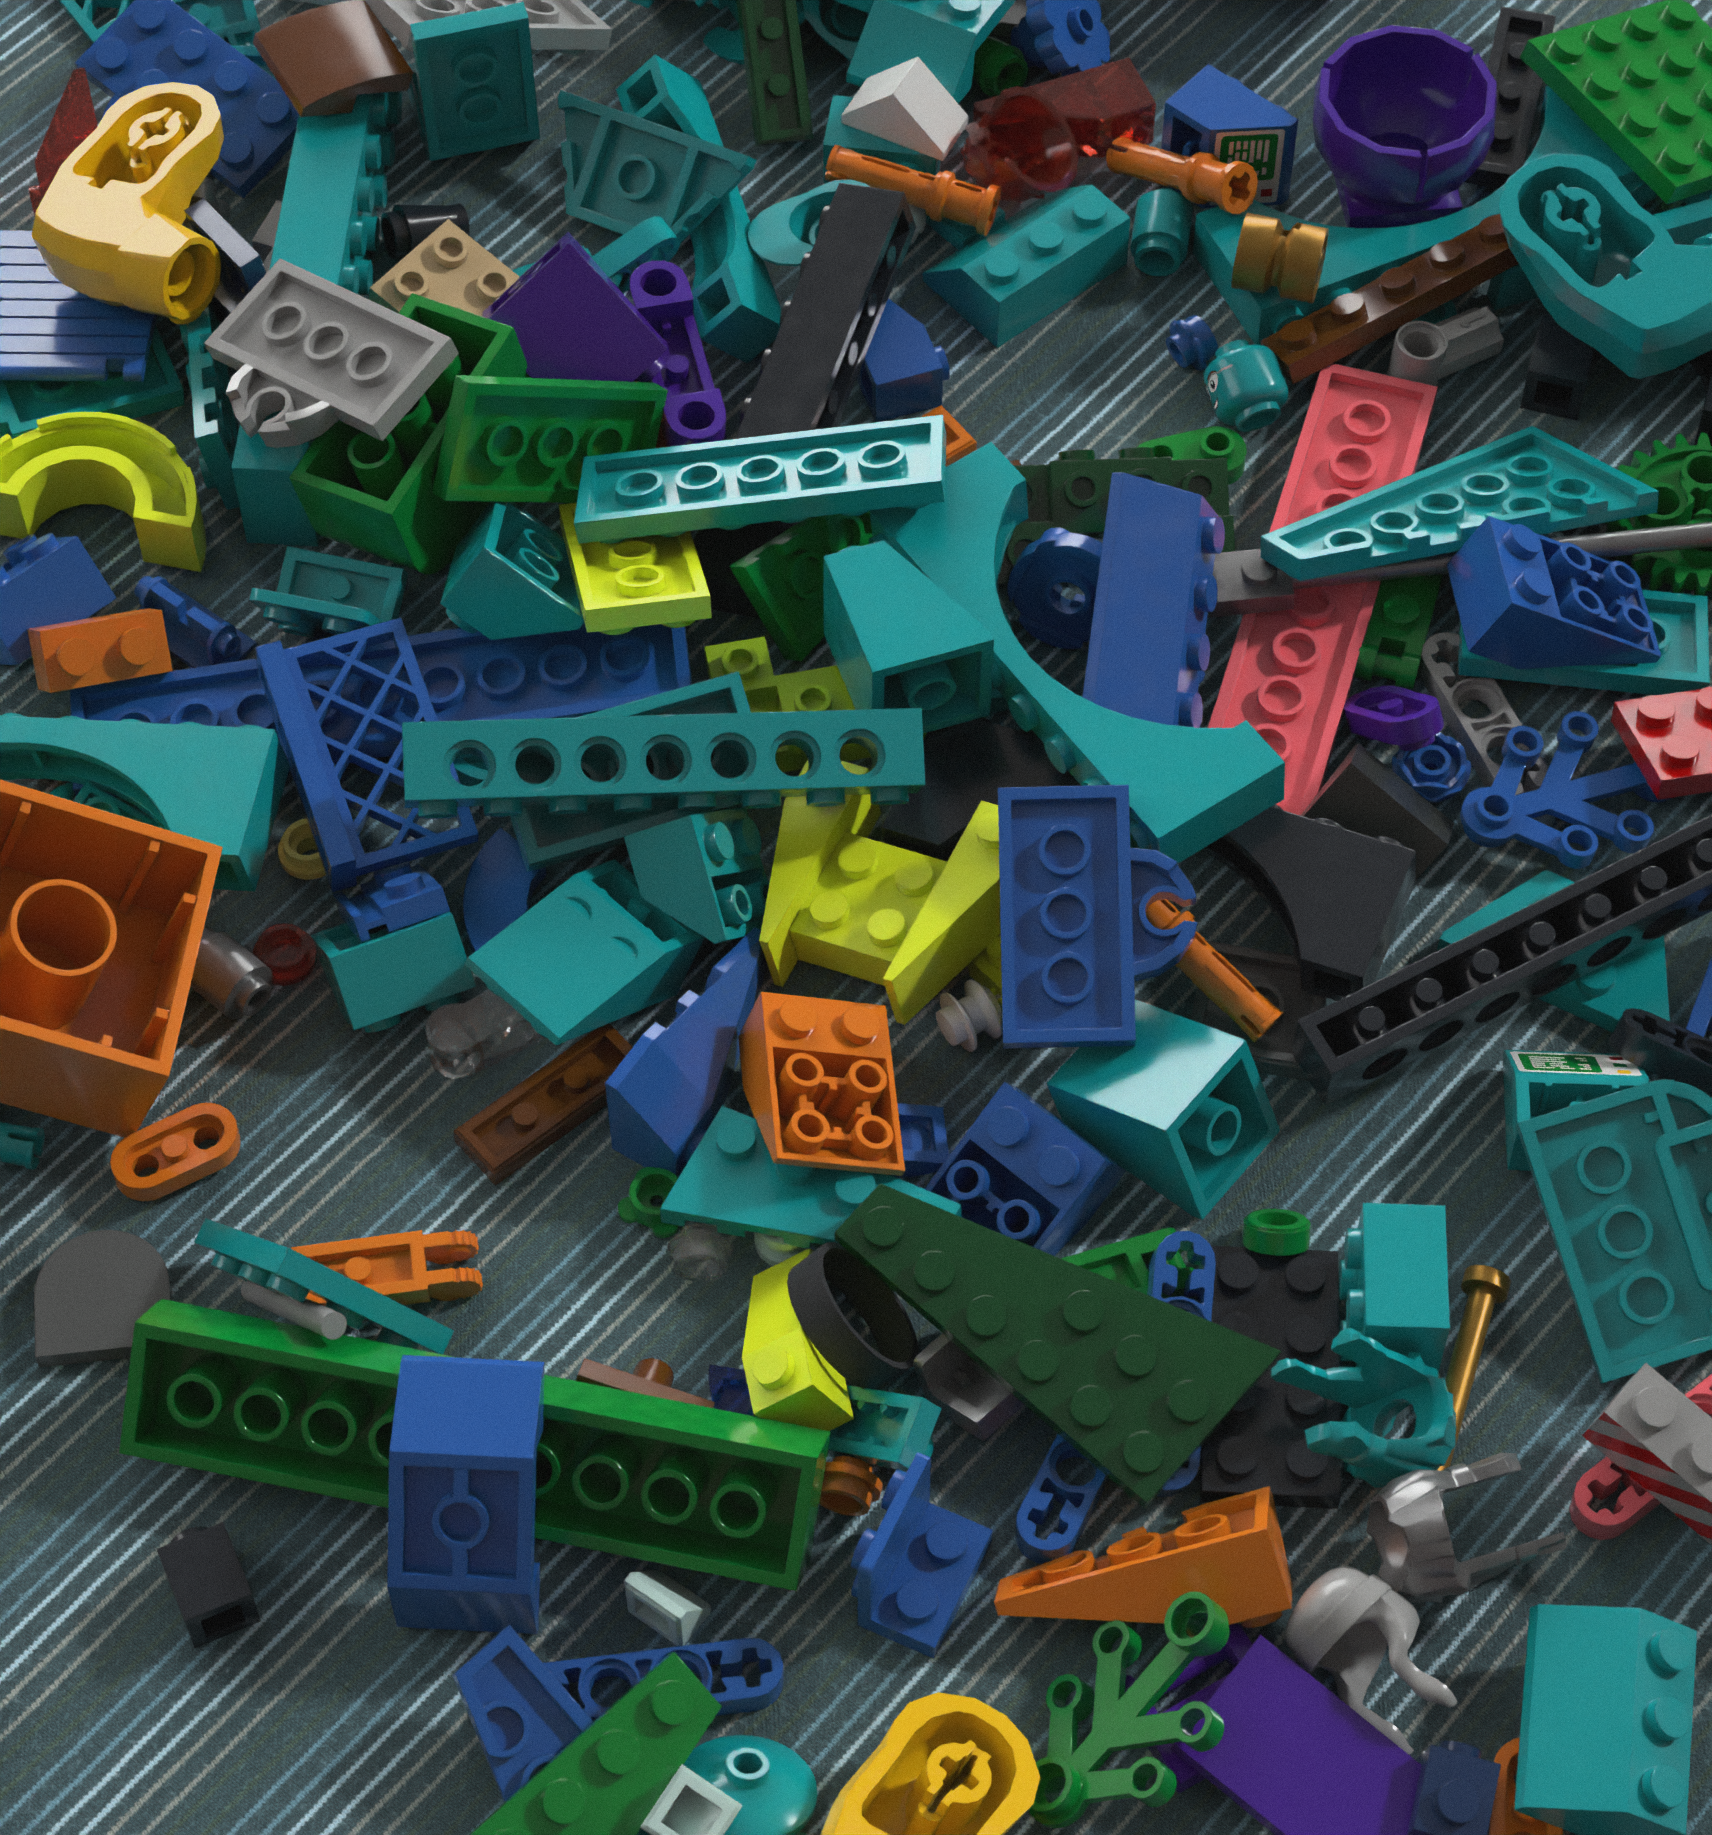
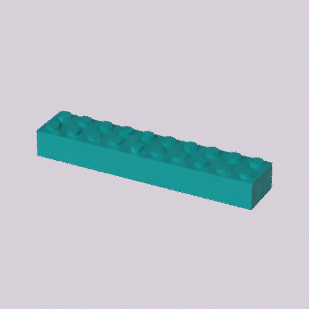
M401 91L358 94L352 113L298 116L269 270L281 258L360 296L369 295L370 287L373 284L372 261L368 260L369 251H378L380 219L375 216L377 208H385L387 204L388 181L387 175L383 174L384 166H393L395 136L394 132H390L391 124H400ZM281 411L271 413L263 422L276 417ZM241 425L239 426L232 473L247 543L318 546L320 535L312 527L289 479L314 439L296 446L268 447L259 433L250 438Z

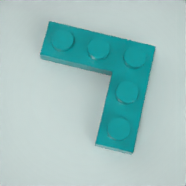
M205 1218L194 1243L216 1253L210 1265L246 1282L250 1281L269 1291H276L300 1303H304L307 1294L310 1293L327 1301L325 1306L344 1315L347 1326L359 1331L363 1320L381 1328L376 1339L378 1342L417 1349L419 1346L438 1354H444L454 1333V1330L288 1247Z

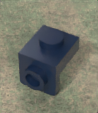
M1441 1741L1439 1746L1430 1745L1416 1758V1761L1421 1764V1770L1407 1835H1487L1501 1764L1481 1759L1482 1752L1476 1747L1465 1743Z

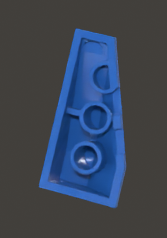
M754 927L712 968L705 985V992L701 996L690 990L677 1001L675 1010L677 1015L673 1022L667 1028L655 1022L640 1037L605 1082L612 1149L645 1168H663L671 1171L679 1178L721 1106H724L740 1055L738 1035L758 998L767 969V962L759 942L761 930Z

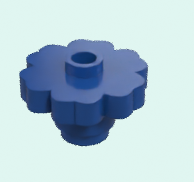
M1026 0V16L1022 17L1019 25L1012 29L1011 44L1022 51L1028 68L1035 66L1041 69L1048 68L1052 74L1061 72L1065 82L1070 86L1084 84L1101 77L1103 73L1102 64L1110 60V34L1105 25L1100 22L1102 11L1097 0Z

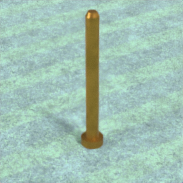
M1472 1265L1465 1269L1461 1289L1468 1295V1300L1445 1379L1448 1392L1453 1393V1408L1456 1413L1455 1447L1494 1305L1507 1299L1511 1285V1279L1508 1275L1496 1268L1485 1265ZM1455 1447L1451 1451L1445 1465L1439 1467L1438 1471H1443L1445 1468L1450 1467Z

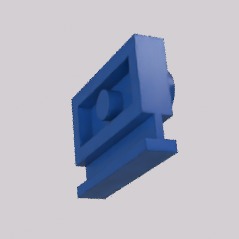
M409 862L375 871L373 873L375 880L360 885L363 894L347 898L342 891L333 894L340 918L361 942L371 939L368 930L383 925L388 932H392L450 911L443 887L420 864L411 867Z

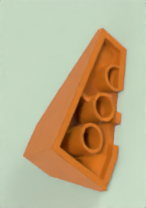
M1270 1486L1205 1503L1183 1511L1181 1514L1184 1524L1162 1534L1147 1532L1144 1527L1121 1534L1122 1539L1109 1546L1106 1550L1107 1554L1094 1559L1092 1551H1075L999 1580L994 1599L997 1614L1002 1616L1101 1621L1120 1620L1122 1622L1164 1624L1165 1615L1170 1605L1178 1597L1188 1592H1201L1225 1610L1229 1625L1241 1622L1245 1628H1254L1272 1623L1283 1615L1282 1611L1292 1608L1293 1584Z

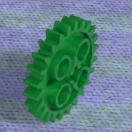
M1701 433L1697 445L1690 446L1682 434H1676L1674 448L1668 449L1659 440H1654L1650 456L1636 450L1632 455L1631 467L1619 465L1617 470L1659 491L1657 513L1605 522L1604 524H1607L1606 533L1712 522V446L1710 445L1707 433ZM1712 546L1614 556L1615 561L1624 562L1631 560L1630 567L1636 570L1639 577L1645 573L1651 575L1649 590L1651 591L1659 589L1664 583L1672 585L1671 593L1683 594L1685 589L1693 590L1694 595L1706 596L1707 591H1712Z

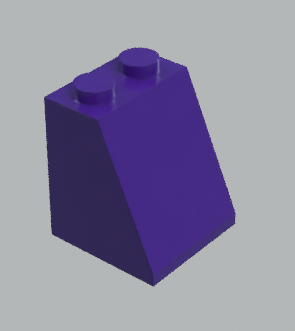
M569 232L482 312V317L514 327L528 364L526 373L531 378L649 382L666 365V361L661 357L668 350L664 339Z

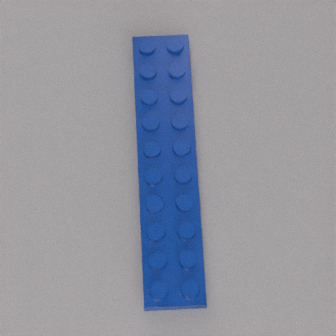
M583 623L578 630L490 640L478 630L476 633H469L461 628L408 636L438 721L580 717L692 685L685 627L670 628L658 624L634 627L631 631L624 634L607 635L599 631L587 633L585 623ZM391 640L367 647L360 662L389 675L399 658L394 641ZM347 652V653H343V654H345V655H347V656H350L351 652ZM257 658L70 689L71 716L80 717L85 720L121 721L123 719H136L144 723L164 724L196 722L204 726L224 727L256 725L264 729H275L278 736L258 677ZM323 659L300 665L304 680L326 691H329L342 669ZM403 671L399 680L408 684L405 672ZM352 673L339 697L368 710L381 686ZM391 692L378 715L402 726V722H412L418 709L415 702ZM311 699L316 712L321 703ZM331 708L321 725L323 735L348 745L361 722ZM370 727L357 751L372 758L392 756L401 740ZM330 753L333 764H337L340 757ZM73 782V791L77 796L84 785ZM108 793V794H110V795L113 796V797H118V796H116V795H114V794Z

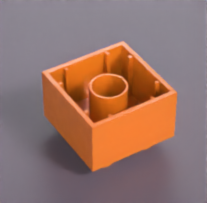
M0 779V1103L124 1138L137 1132L170 1075L222 853V846Z

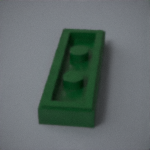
M736 0L755 147L804 142L814 139L796 0Z

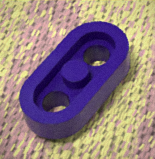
M1379 686L1361 691L1348 698L1343 708L1350 732L1364 736L1367 740H1377L1391 745H1398L1399 749L1403 751L1418 750L1430 745L1435 741V735L1444 727L1442 712L1436 697L1398 686Z

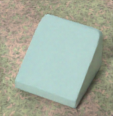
M659 1570L631 1572L624 1580L628 1612L677 1646H684L711 1612V1606Z
M681 1764L640 1827L650 1835H724L743 1805Z

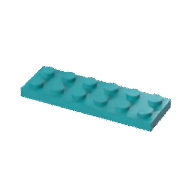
M943 415L586 456L583 459L574 518L578 544L598 541L604 544H613L633 537L650 535L674 537L694 530L711 528L735 530L747 524L772 521L796 523L815 516L833 514L857 516L869 510L894 507L918 509L930 503L945 502L947 435Z

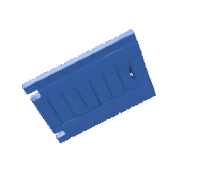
M0 230V380L106 382L109 371L123 372L124 382H143L158 315L135 311L127 306H111L65 286L50 273L32 238V231Z

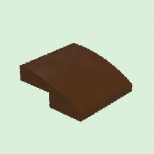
M365 0L344 1L306 10L255 33L253 40L254 46L300 117L352 113L358 94L407 91L414 73Z

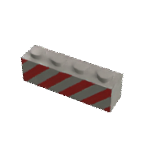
M1645 1363L1620 1389L1582 1436L1712 1545V1418Z

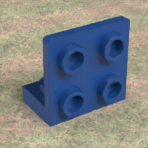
M917 1452L907 1472L897 1469L892 1475L881 1503V1508L887 1510L878 1530L875 1531L867 1528L856 1546L851 1561V1568L858 1570L852 1586L851 1596L858 1598V1626L934 1659L992 1543L993 1530L930 1503L931 1457Z

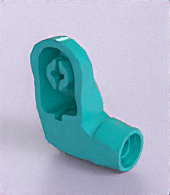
M1552 153L1528 161L1507 179L1498 201L1502 228L1509 249L1526 274L1542 304L1559 326L1574 337L1595 348L1629 377L1637 379L1670 371L1712 350V233L1695 239L1692 245L1675 244L1661 223L1638 205L1612 169L1588 155Z

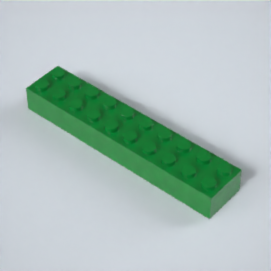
M160 1299L134 1324L119 1453L388 1508L389 1449L401 1358L403 1355L453 1356L342 1335L337 1339H328L302 1326ZM544 1375L543 1431L536 1449L535 1538L797 1591L811 1560L831 1431Z

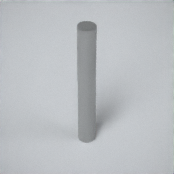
M244 1281L241 1286V1294L246 1301L328 1339H337L346 1330L347 1322L344 1315L308 1298L305 1299L304 1303H300L276 1291H269L250 1281Z

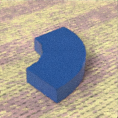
M501 827L479 851L470 868L464 888V922L468 942L473 953L529 910L532 894L546 876V867L530 872L526 871L518 841Z

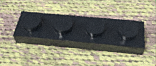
M1501 6L1488 63V69L1497 82L1494 139L1484 162L1464 183L1499 189L1507 182L1511 175L1524 165L1542 79L1520 56L1528 40L1553 33L1556 16Z

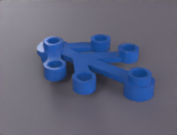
M1573 711L1566 714L1557 732L1559 745L1539 789L1515 795L1524 769L1534 766L1543 748V738L1531 727H1514L1508 732L1502 746V756L1504 759L1492 786L1475 789L1466 796L1460 810V819L1468 838L1480 846L1495 848L1504 845L1512 839H1516L1557 856L1560 862L1567 867L1580 869L1588 866L1598 848L1596 834L1613 841L1624 852L1635 853L1647 847L1654 832L1653 821L1644 812L1626 810L1618 816L1589 804L1590 802L1634 791L1638 796L1650 802H1664L1671 798L1660 800L1656 798L1636 762L1571 780L1581 755L1592 748L1599 731L1598 724L1591 715L1581 711ZM1569 729L1580 730L1585 736H1577ZM1514 744H1523L1531 751H1522ZM1488 812L1495 813V814H1497L1498 816L1491 815V814L1488 813ZM1549 814L1573 825L1560 832L1532 818ZM1624 828H1634L1641 835H1631ZM1568 843H1578L1586 851H1577Z

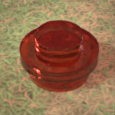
M280 923L267 928L260 935L252 953L271 969L273 975L271 984L280 986L296 984L307 978L314 970L318 957L316 945L312 937L298 926L288 923Z

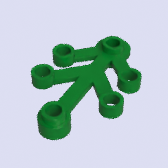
M1188 1592L1178 1597L1170 1605L1164 1620L1165 1633L1170 1641L1126 1692V1668L1131 1666L1139 1657L1142 1642L1139 1634L1120 1620L1105 1622L1094 1634L1092 1648L1097 1656L1095 1693L1088 1684L1073 1674H1063L1053 1680L1046 1693V1704L1051 1711L1047 1757L1036 1762L1040 1781L1034 1804L1028 1809L1035 1820L1049 1828H1064L1077 1821L1083 1815L1089 1803L1135 1797L1149 1807H1160L1172 1798L1176 1790L1177 1780L1173 1770L1158 1759L1147 1756L1138 1759L1132 1764L1131 1768L1098 1771V1769L1116 1751L1183 1742L1195 1751L1205 1752L1211 1750L1220 1742L1224 1733V1721L1220 1714L1203 1702L1192 1701L1185 1704L1178 1711L1146 1715L1196 1656L1202 1657L1215 1654L1227 1643L1230 1633L1227 1613L1207 1595L1201 1592ZM1123 1636L1119 1648L1111 1653L1114 1642ZM1076 1690L1075 1698L1071 1704L1065 1707L1067 1697ZM1094 1707L1092 1732L1077 1748L1078 1722L1087 1718ZM1205 1718L1201 1731L1193 1735L1196 1723ZM1157 1773L1155 1784L1145 1791L1148 1779Z

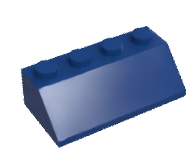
M1124 472L1112 473L1083 698L1101 707L1133 718L1166 725L1200 727L1203 717L1202 698L1198 693L1200 672L1207 669L1210 660V642L1207 634H1205L1208 612L1214 611L1218 595L1217 582L1213 576L1215 554L1222 552L1225 541L1223 520L1202 495Z

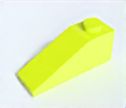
M806 1249L753 1276L742 1361L754 1415L760 1418L830 1431L853 1420L854 1416L845 1378L824 1359L802 1328L791 1304L787 1284L788 1274L795 1265L814 1252L812 1249Z

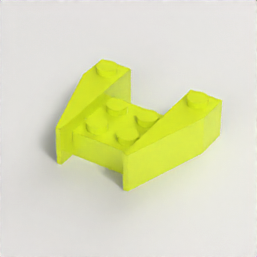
M808 760L805 766L803 767L802 771L800 772L799 776L807 773L809 766ZM841 761L843 767L850 773L861 775L869 772L866 767ZM870 794L845 795L844 805L832 807L807 806L806 796L786 797L759 938L774 984L781 987L784 986L798 959L880 984L886 988L896 1022L905 1025L1001 933L998 805L981 800L949 860L944 861L868 839L871 830L881 815L879 805L871 804Z

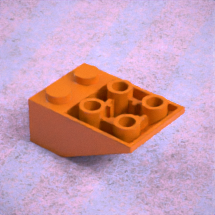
M761 992L738 1035L743 1091L774 1164L902 1176L905 1172L886 1005Z

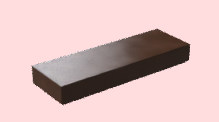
M610 1023L593 1030L453 1131L455 1143L496 1186L607 1105L605 1082L633 1047Z

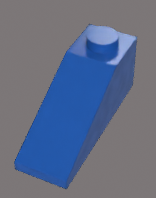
M889 298L857 376L858 384L875 422L890 420L942 405L943 381L950 378L949 364L942 346L934 347L924 325Z

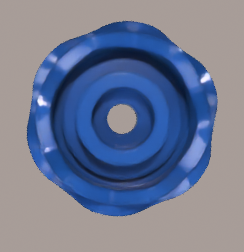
M1438 732L1435 735V741L1424 748L1412 751L1399 749L1392 757V771L1428 802L1439 803L1452 798L1464 788L1471 773V762L1466 759L1465 749L1461 743L1450 736H1445ZM1427 767H1432V768H1434L1435 770H1429V769H1426V768H1427Z

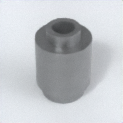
M205 928L190 987L229 1019H239L258 1013L266 1005L272 993L271 983L273 975L271 969L226 932L216 933L213 929Z

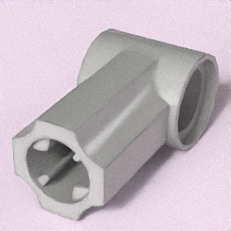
M1485 306L1481 309L1473 307L1435 324L1427 321L1408 322L1401 326L1396 333L1386 375L1438 386L1439 379L1501 352L1504 338L1500 333L1498 319Z

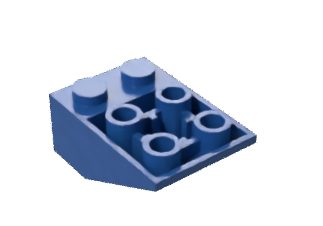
M1488 516L1446 564L1468 652L1517 669L1656 663L1662 657L1654 633L1653 622L1649 616L1640 586L1639 576L1636 570L1624 562L1607 560L1583 551L1573 543H1561L1534 533L1524 525H1513Z
M1004 1082L925 1187V1190L961 1204L962 1218L1055 1256L1088 1223L1126 1170L1030 1095Z

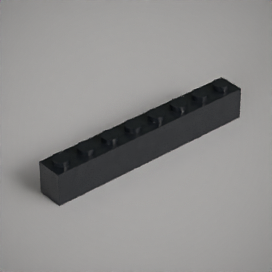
M839 183L831 204H827L821 212L819 234L811 252H807L802 259L799 273L800 280L793 298L788 299L783 305L780 316V330L773 347L767 348L763 354L760 366L761 376L753 396L747 397L743 403L740 416L741 425L735 439L838 427L916 230V224L904 192ZM782 521L747 524L735 530H724L721 528L698 530L693 542L710 593L711 609L760 618L729 566L799 522L785 523Z

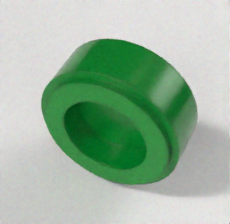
M1256 1210L1244 1218L1242 1243L1247 1249L1266 1255L1287 1256L1303 1253L1309 1249L1311 1223L1304 1215L1290 1210Z

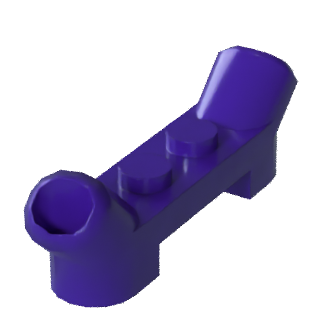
M650 261L641 264L633 271L630 277V289L627 292L626 298L664 339L668 350L661 355L666 361V365L649 381L668 390L660 425L666 447L727 440L726 410L720 389H715L706 360L694 318V299L687 276L680 267L667 261Z

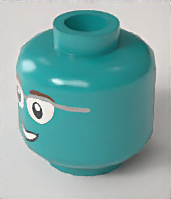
M1235 340L1221 346L1215 353L1216 359L1204 371V385L1216 417L1228 426H1236L1237 430L1241 432L1255 431L1272 424L1280 417V409L1288 399V386L1275 353L1264 345H1249L1247 340Z

